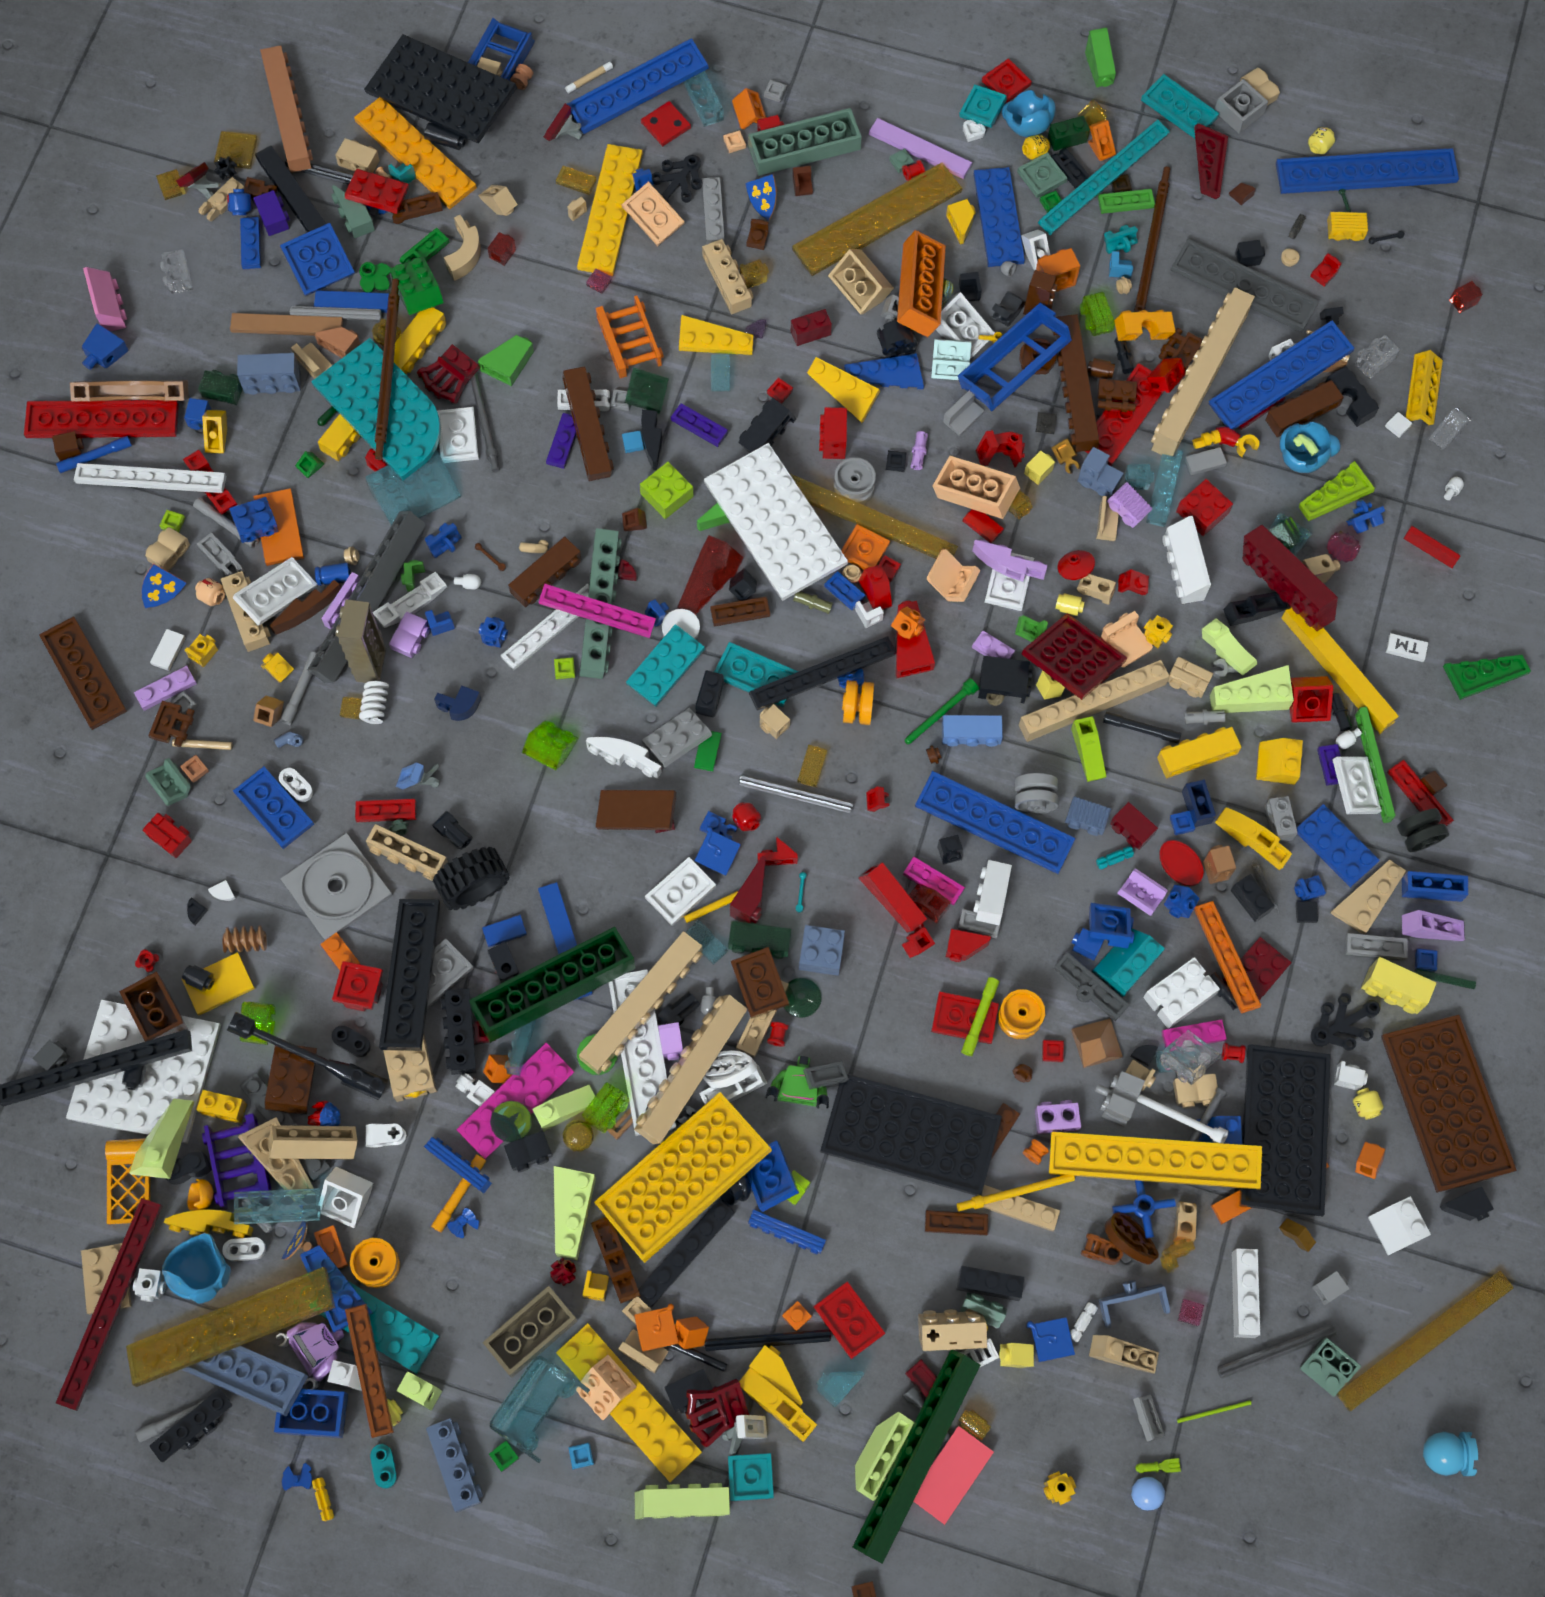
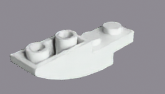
M588 737L586 740L589 752L605 757L604 759L612 765L617 764L621 766L625 760L627 765L632 768L637 767L641 769L648 777L653 776L658 779L662 773L661 766L648 759L649 751L637 744L610 737Z

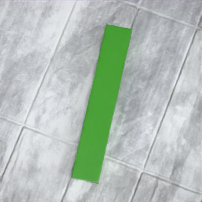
M1361 707L1355 714L1358 729L1362 733L1360 737L1365 756L1368 757L1382 810L1380 812L1382 821L1389 823L1396 815L1367 707Z

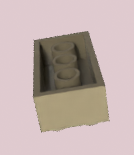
M548 1286L482 1343L508 1375L513 1378L577 1322V1319L550 1286Z

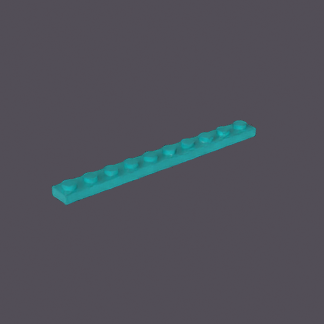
M1157 119L1038 221V224L1051 236L1167 137L1170 131Z

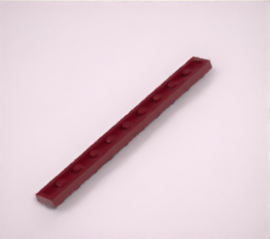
M141 1198L56 1400V1404L78 1411L163 1207L161 1204Z

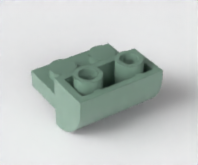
M1327 1337L1313 1349L1310 1356L1300 1366L1304 1373L1333 1397L1361 1368V1365Z

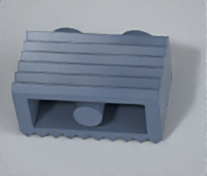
M1073 797L1065 823L1072 829H1085L1094 836L1103 835L1111 808Z

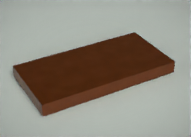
M601 790L596 828L603 830H672L677 792L675 790Z

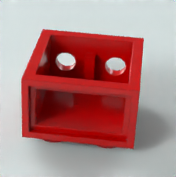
M824 407V414H820L819 451H823V459H845L847 408Z
M1205 479L1180 501L1176 512L1183 519L1193 516L1197 532L1204 536L1230 513L1233 503Z

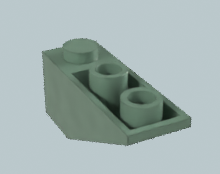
M333 185L334 193L331 194L334 204H338L340 207L338 212L341 218L346 219L344 224L348 233L352 232L354 238L375 231L366 207L361 203L345 199V192Z

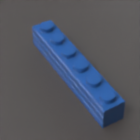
M431 1137L424 1146L430 1153L483 1194L492 1184L486 1174L481 1175L477 1167L474 1166L472 1168L469 1161L466 1159L463 1161L460 1154L457 1152L454 1154L452 1152L453 1149L448 1145L444 1146L443 1141L438 1137L437 1139Z
M754 1209L748 1221L750 1227L754 1229L760 1228L766 1234L772 1233L778 1239L784 1238L790 1244L796 1243L798 1247L810 1249V1252L816 1255L818 1253L821 1254L826 1242L825 1239Z

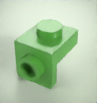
M412 560L404 563V574H401L402 585H406L407 592L415 589L414 574L425 573L423 561Z
M1022 615L1018 619L1015 634L1032 642L1047 630L1048 622L1045 620L1037 622Z

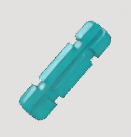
M1127 846L1123 850L1120 849L1106 855V857L1098 858L1096 864L1099 869H1104L1108 865L1111 866L1123 861L1125 858L1133 857L1134 851L1131 846Z

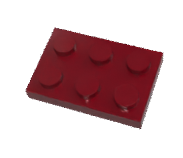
M1261 937L1240 959L1259 1000L1292 963Z

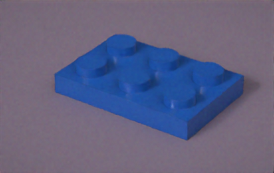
M777 1140L769 1144L772 1151L746 1173L758 1207L762 1212L799 1193L781 1145Z

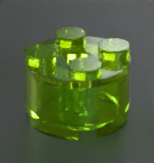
M250 1001L243 1002L241 1014L254 1019L256 1028L273 1035L275 1021H273L272 1015H276L275 1005ZM253 1035L247 1039L240 1037V1041L245 1043L268 1045L267 1041Z

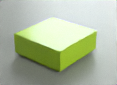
M166 510L159 526L163 530L170 527L179 533L185 521V516Z
M573 657L554 659L556 679L575 678Z

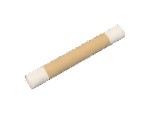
M608 62L566 86L567 93L576 90L613 68L612 63Z

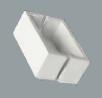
M1195 957L1149 989L1143 997L1154 1012L1158 1010L1160 1005L1163 1006L1157 1016L1168 1029L1210 1000L1220 990L1209 975L1204 976L1206 971Z

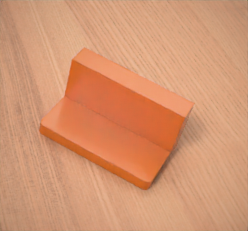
M745 88L732 100L741 129H746L753 122L757 123V120L766 118L758 92Z

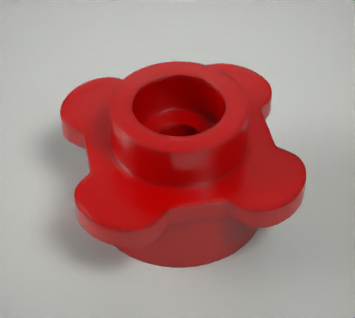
M144 949L138 955L135 966L137 968H144L146 972H152L154 964L159 961V956Z

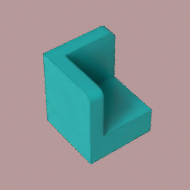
M402 163L397 168L392 164L388 165L389 173L394 180L409 184L416 178L414 167L411 164L406 166Z

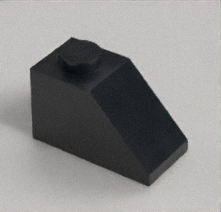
M1482 1186L1440 1206L1442 1211L1469 1221L1477 1218L1478 1222L1489 1217L1488 1212L1494 1209Z

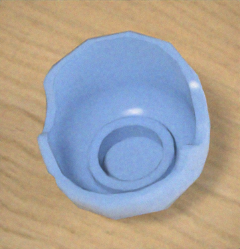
M1143 1477L1138 1479L1132 1486L1131 1497L1135 1505L1142 1510H1155L1165 1500V1489L1162 1483L1155 1478Z

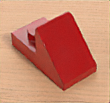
M776 837L777 852L763 850L761 853H757V862L762 856L766 857L765 866L797 864L798 854L778 837Z

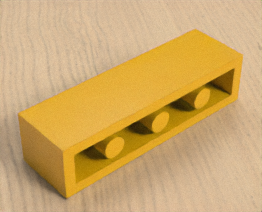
M1221 727L1215 733L1209 735L1207 733L1201 734L1195 740L1190 741L1186 739L1177 746H1166L1161 749L1157 759L1167 779L1237 755L1242 747L1233 727L1227 729Z

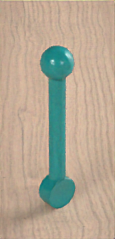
M805 872L799 874L801 879L798 905L795 907L798 913L803 911L804 880L807 877Z

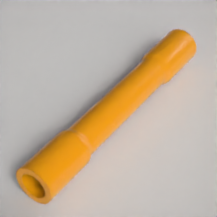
M476 1154L470 1166L472 1168L475 1166L481 1171L486 1160ZM464 1178L461 1179L448 1202L431 1225L432 1228L442 1233L455 1208L471 1185Z

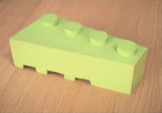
M1289 665L1215 686L1210 694L1211 711L1224 710L1225 713L1289 710L1294 701Z
M554 1166L555 1253L557 1257L578 1261L596 1181L595 1174Z

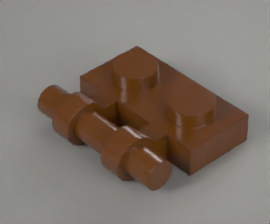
M1176 328L1175 333L1168 337L1167 344H1164L1160 349L1161 353L1158 357L1161 360L1167 356L1181 358L1186 372L1197 350L1200 349L1203 339L1190 332L1183 337L1181 336L1183 331L1180 328ZM1175 344H1180L1178 349L1173 348Z
M1099 379L1098 399H1105V401L1098 400L1097 408H1104L1106 411L1111 409L1121 410V412L1135 411L1136 404L1129 402H1135L1137 382ZM1112 400L1122 401V403H1121V402H1112Z
M162 700L149 732V738L169 744L170 738L175 737L174 745L181 747L183 741L187 739L188 734L186 733L194 721L193 715L195 711L187 709L186 714H181V705ZM177 721L182 722L179 730L174 729Z

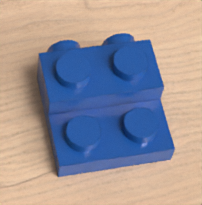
M266 497L229 508L242 543L252 542L257 538L271 536L279 532Z
M1091 903L1089 907L1090 937L1108 940V946L1128 948L1129 943L1132 944L1134 940V932L1131 931L1134 918L1131 917L1130 908Z

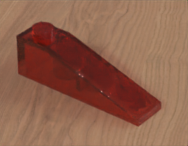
M708 535L680 599L678 609L689 610L696 615L710 601V598L718 590L720 591L730 578L736 575L743 561V556L727 542Z

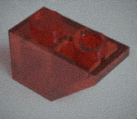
M917 884L909 893L910 898L921 912L935 923L939 922L950 907L951 902L936 890L921 884Z

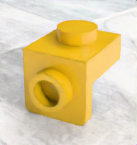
M278 652L269 653L262 660L264 663L261 667L266 669L279 683L294 670Z

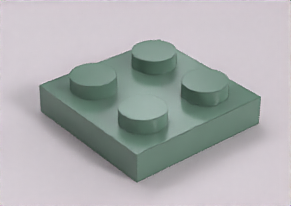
M1048 152L1024 164L1017 170V173L1036 198L1067 182V177Z

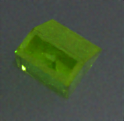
M543 721L528 733L522 753L557 770L566 761L577 743L578 737L574 736L570 731L557 727L553 722Z

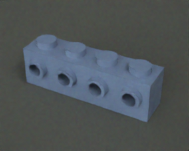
M449 1418L427 1427L426 1430L454 1511L458 1513L482 1503L480 1497H483L479 1484L475 1485L473 1476H476L473 1464H468L466 1455H469L465 1442L461 1443L458 1436L462 1434L458 1422H453Z

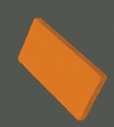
M291 488L253 496L254 500L263 497L267 498L279 531L271 536L261 537L266 566L283 563L291 557L295 560L303 559L304 554Z

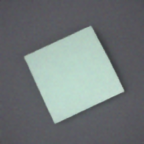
M934 339L931 378L959 380L958 375L970 365L971 341Z

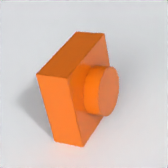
M798 1301L782 1315L796 1332L812 1318Z

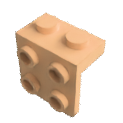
M942 549L927 576V580L947 601L964 602L980 570L977 566H962L948 550Z
M1135 611L1130 614H1123L1118 619L1119 621L1114 624L1112 622L1108 623L1103 628L1101 635L1104 641L1127 657L1126 662L1121 667L1128 666L1151 652L1153 648L1136 625L1139 616Z

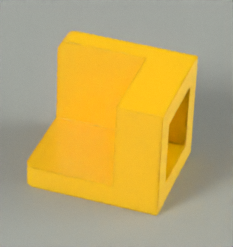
M587 1270L583 1297L605 1302L609 1276Z

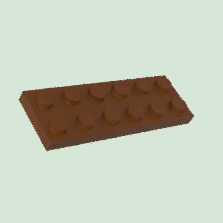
M74 616L39 634L91 730L127 712Z

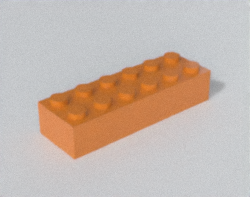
M915 230L903 243L897 322L929 337L941 324L946 246Z

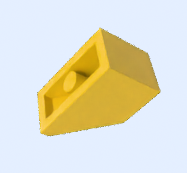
M968 199L947 205L946 217L960 245L964 243L973 224L974 215H976L973 205H970Z
M207 410L202 416L205 453H224L227 436L226 411Z

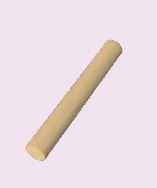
M173 739L172 746L177 747L174 745L175 739ZM186 739L181 747L232 750L233 744L232 742Z

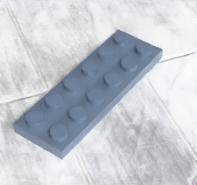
M201 1329L180 1366L185 1372L284 1416L288 1415L308 1378L302 1372Z

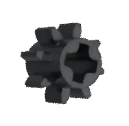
M229 156L226 159L220 157L214 163L217 167L214 172L222 180L225 177L230 179L234 174H237L235 171L237 164Z

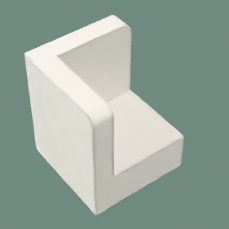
M860 601L856 602L855 610L865 628L883 620L884 612L881 607L873 609L869 602L863 605Z

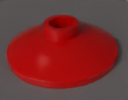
M1072 551L1059 560L1057 569L1059 574L1065 579H1082L1093 571L1095 559L1087 551Z

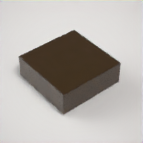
M1128 174L1121 175L1111 183L1113 193L1132 191Z

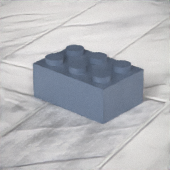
M294 353L238 355L237 376L244 393L254 395L257 393L274 394L276 392L293 393L300 391L301 371Z

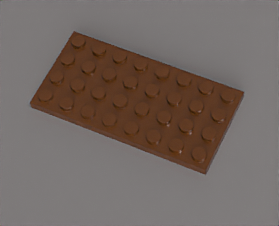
M1460 1015L1383 1034L1381 1038L1436 1193L1517 1171Z

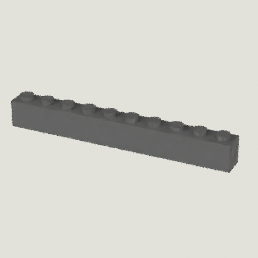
M400 511L348 600L369 602L373 612L378 609L381 601L386 598L389 587L395 582L399 570L404 567L407 556L413 551L414 544L423 534L426 524L411 511ZM340 614L307 669L324 683H334L337 681L344 665L348 663V660L345 659V653L342 652V646L339 644V638L336 636V627L341 623Z

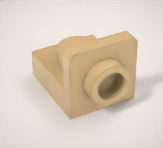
M1132 1060L1126 1070V1073L1145 1080L1141 1091L1146 1086L1150 1088L1156 1079L1153 1076L1156 1070L1152 1068L1150 1071L1135 1060Z

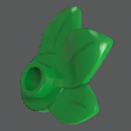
M371 262L363 263L359 270L362 277L360 286L363 291L371 293L374 288L381 291L389 289L390 283L386 276L390 274V267L384 263L377 265Z

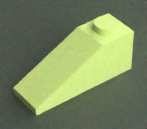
M590 1085L553 1098L533 1108V1112L543 1132L599 1102Z

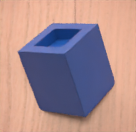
M432 610L425 612L433 636L455 629L448 611L435 616Z

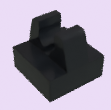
M1343 307L1324 309L1320 312V319L1326 320L1327 323L1333 321L1336 325H1339V317L1344 314Z

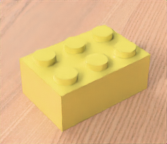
M1379 957L1369 967L1361 989L1365 990L1368 995L1383 998L1390 1005L1403 1007V1010L1410 1014H1418L1428 1005L1436 982Z

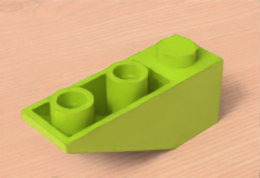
M1093 716L1074 720L1071 731L1087 782L1106 778L1099 735Z

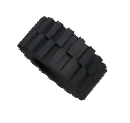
M481 847L479 850L474 849L471 853L466 852L461 857L452 859L453 862L446 863L444 868L437 871L438 874L434 875L433 883L446 908L458 910L459 908L465 909L469 905L474 906L479 901H485V898L495 895L494 892L500 891L502 889L501 886H505L508 883L510 875L495 848L488 847L486 849V847Z

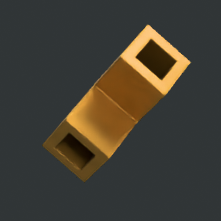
M1288 1218L1279 1227L1285 1236L1293 1239L1299 1248L1307 1252L1316 1243L1306 1227Z

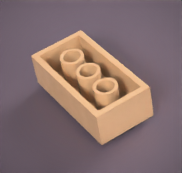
M949 456L933 484L937 498L1001 519L1005 517L1020 490L1016 476L953 456Z

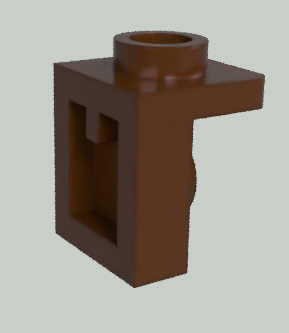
M751 219V228L746 247L760 250L765 249L769 234V222L763 219Z

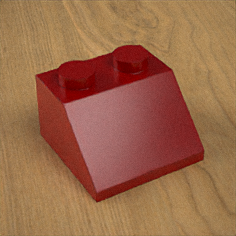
M1328 676L1290 678L1294 700L1290 706L1291 722L1331 721L1333 684Z

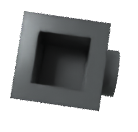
M49 1039L32 1059L48 1071L66 1065L67 1059L70 1056L65 1053L67 1048L59 1041L53 1043Z

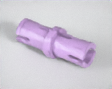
M923 431L916 433L915 445L912 447L913 458L911 468H914V470L922 469L924 455L927 452L926 442L928 434Z

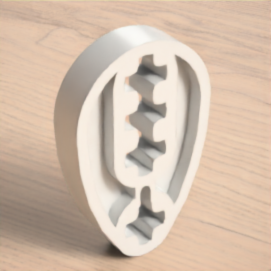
M732 1050L721 1051L703 1079L712 1088L727 1087L752 1075L757 1069V1064L746 1053Z

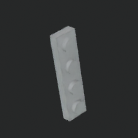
M720 177L702 178L706 244L720 239L724 241Z

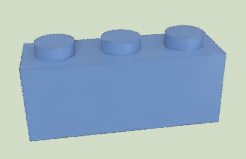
M943 715L942 744H947L948 746L966 744L971 747L978 744H986L989 747L1001 744L1003 738L1002 716Z

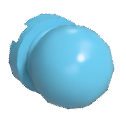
M1449 1432L1431 1435L1426 1440L1423 1449L1426 1465L1433 1472L1444 1476L1457 1474L1459 1471L1463 1476H1475L1477 1469L1473 1468L1474 1460H1478V1447L1476 1439L1471 1438L1472 1432H1460L1458 1437Z

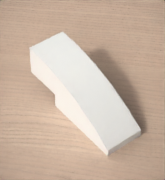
M757 1065L756 1071L744 1080L723 1088L710 1087L699 1094L704 1104H707L719 1092L729 1102H733L767 1084V1081L759 1065Z

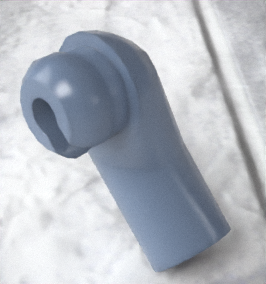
M287 732L274 739V742L278 748L286 744L299 747L303 744V737L293 732Z

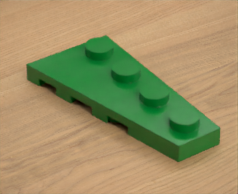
M1523 655L1498 657L1492 660L1481 659L1475 662L1464 661L1458 664L1447 663L1443 666L1460 700L1523 677L1531 672Z

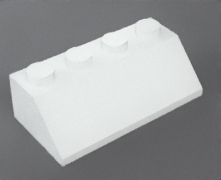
M1189 516L1169 526L1162 537L1163 545L1167 546L1168 563L1172 565L1173 581L1176 580L1177 584L1176 594L1181 599L1182 604L1203 601L1211 586L1193 516Z

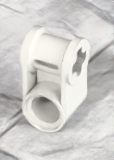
M398 1124L366 1125V1147L375 1148L400 1145L406 1140V1131ZM395 1130H397L400 1134L393 1138L391 1135L395 1134Z

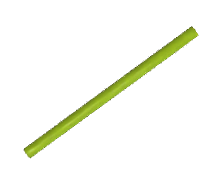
M1251 1401L1179 1418L1177 1423L1251 1405Z

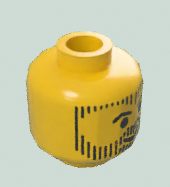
M1041 134L1027 137L1022 146L1023 154L1030 160H1034L1047 153L1050 149L1048 139Z

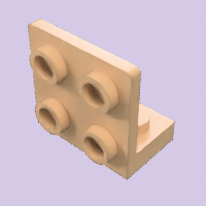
M607 1355L589 1370L575 1390L588 1403L595 1414L604 1420L618 1403L633 1392L637 1386L614 1360Z

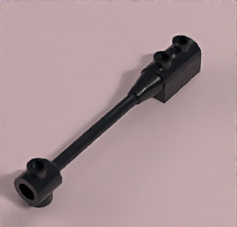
M235 1012L227 1028V1031L244 1039L252 1035L323 1066L327 1071L342 1080L341 1084L376 1100L380 1099L387 1085L388 1079L352 1063L348 1064L325 1059L258 1029L254 1019Z

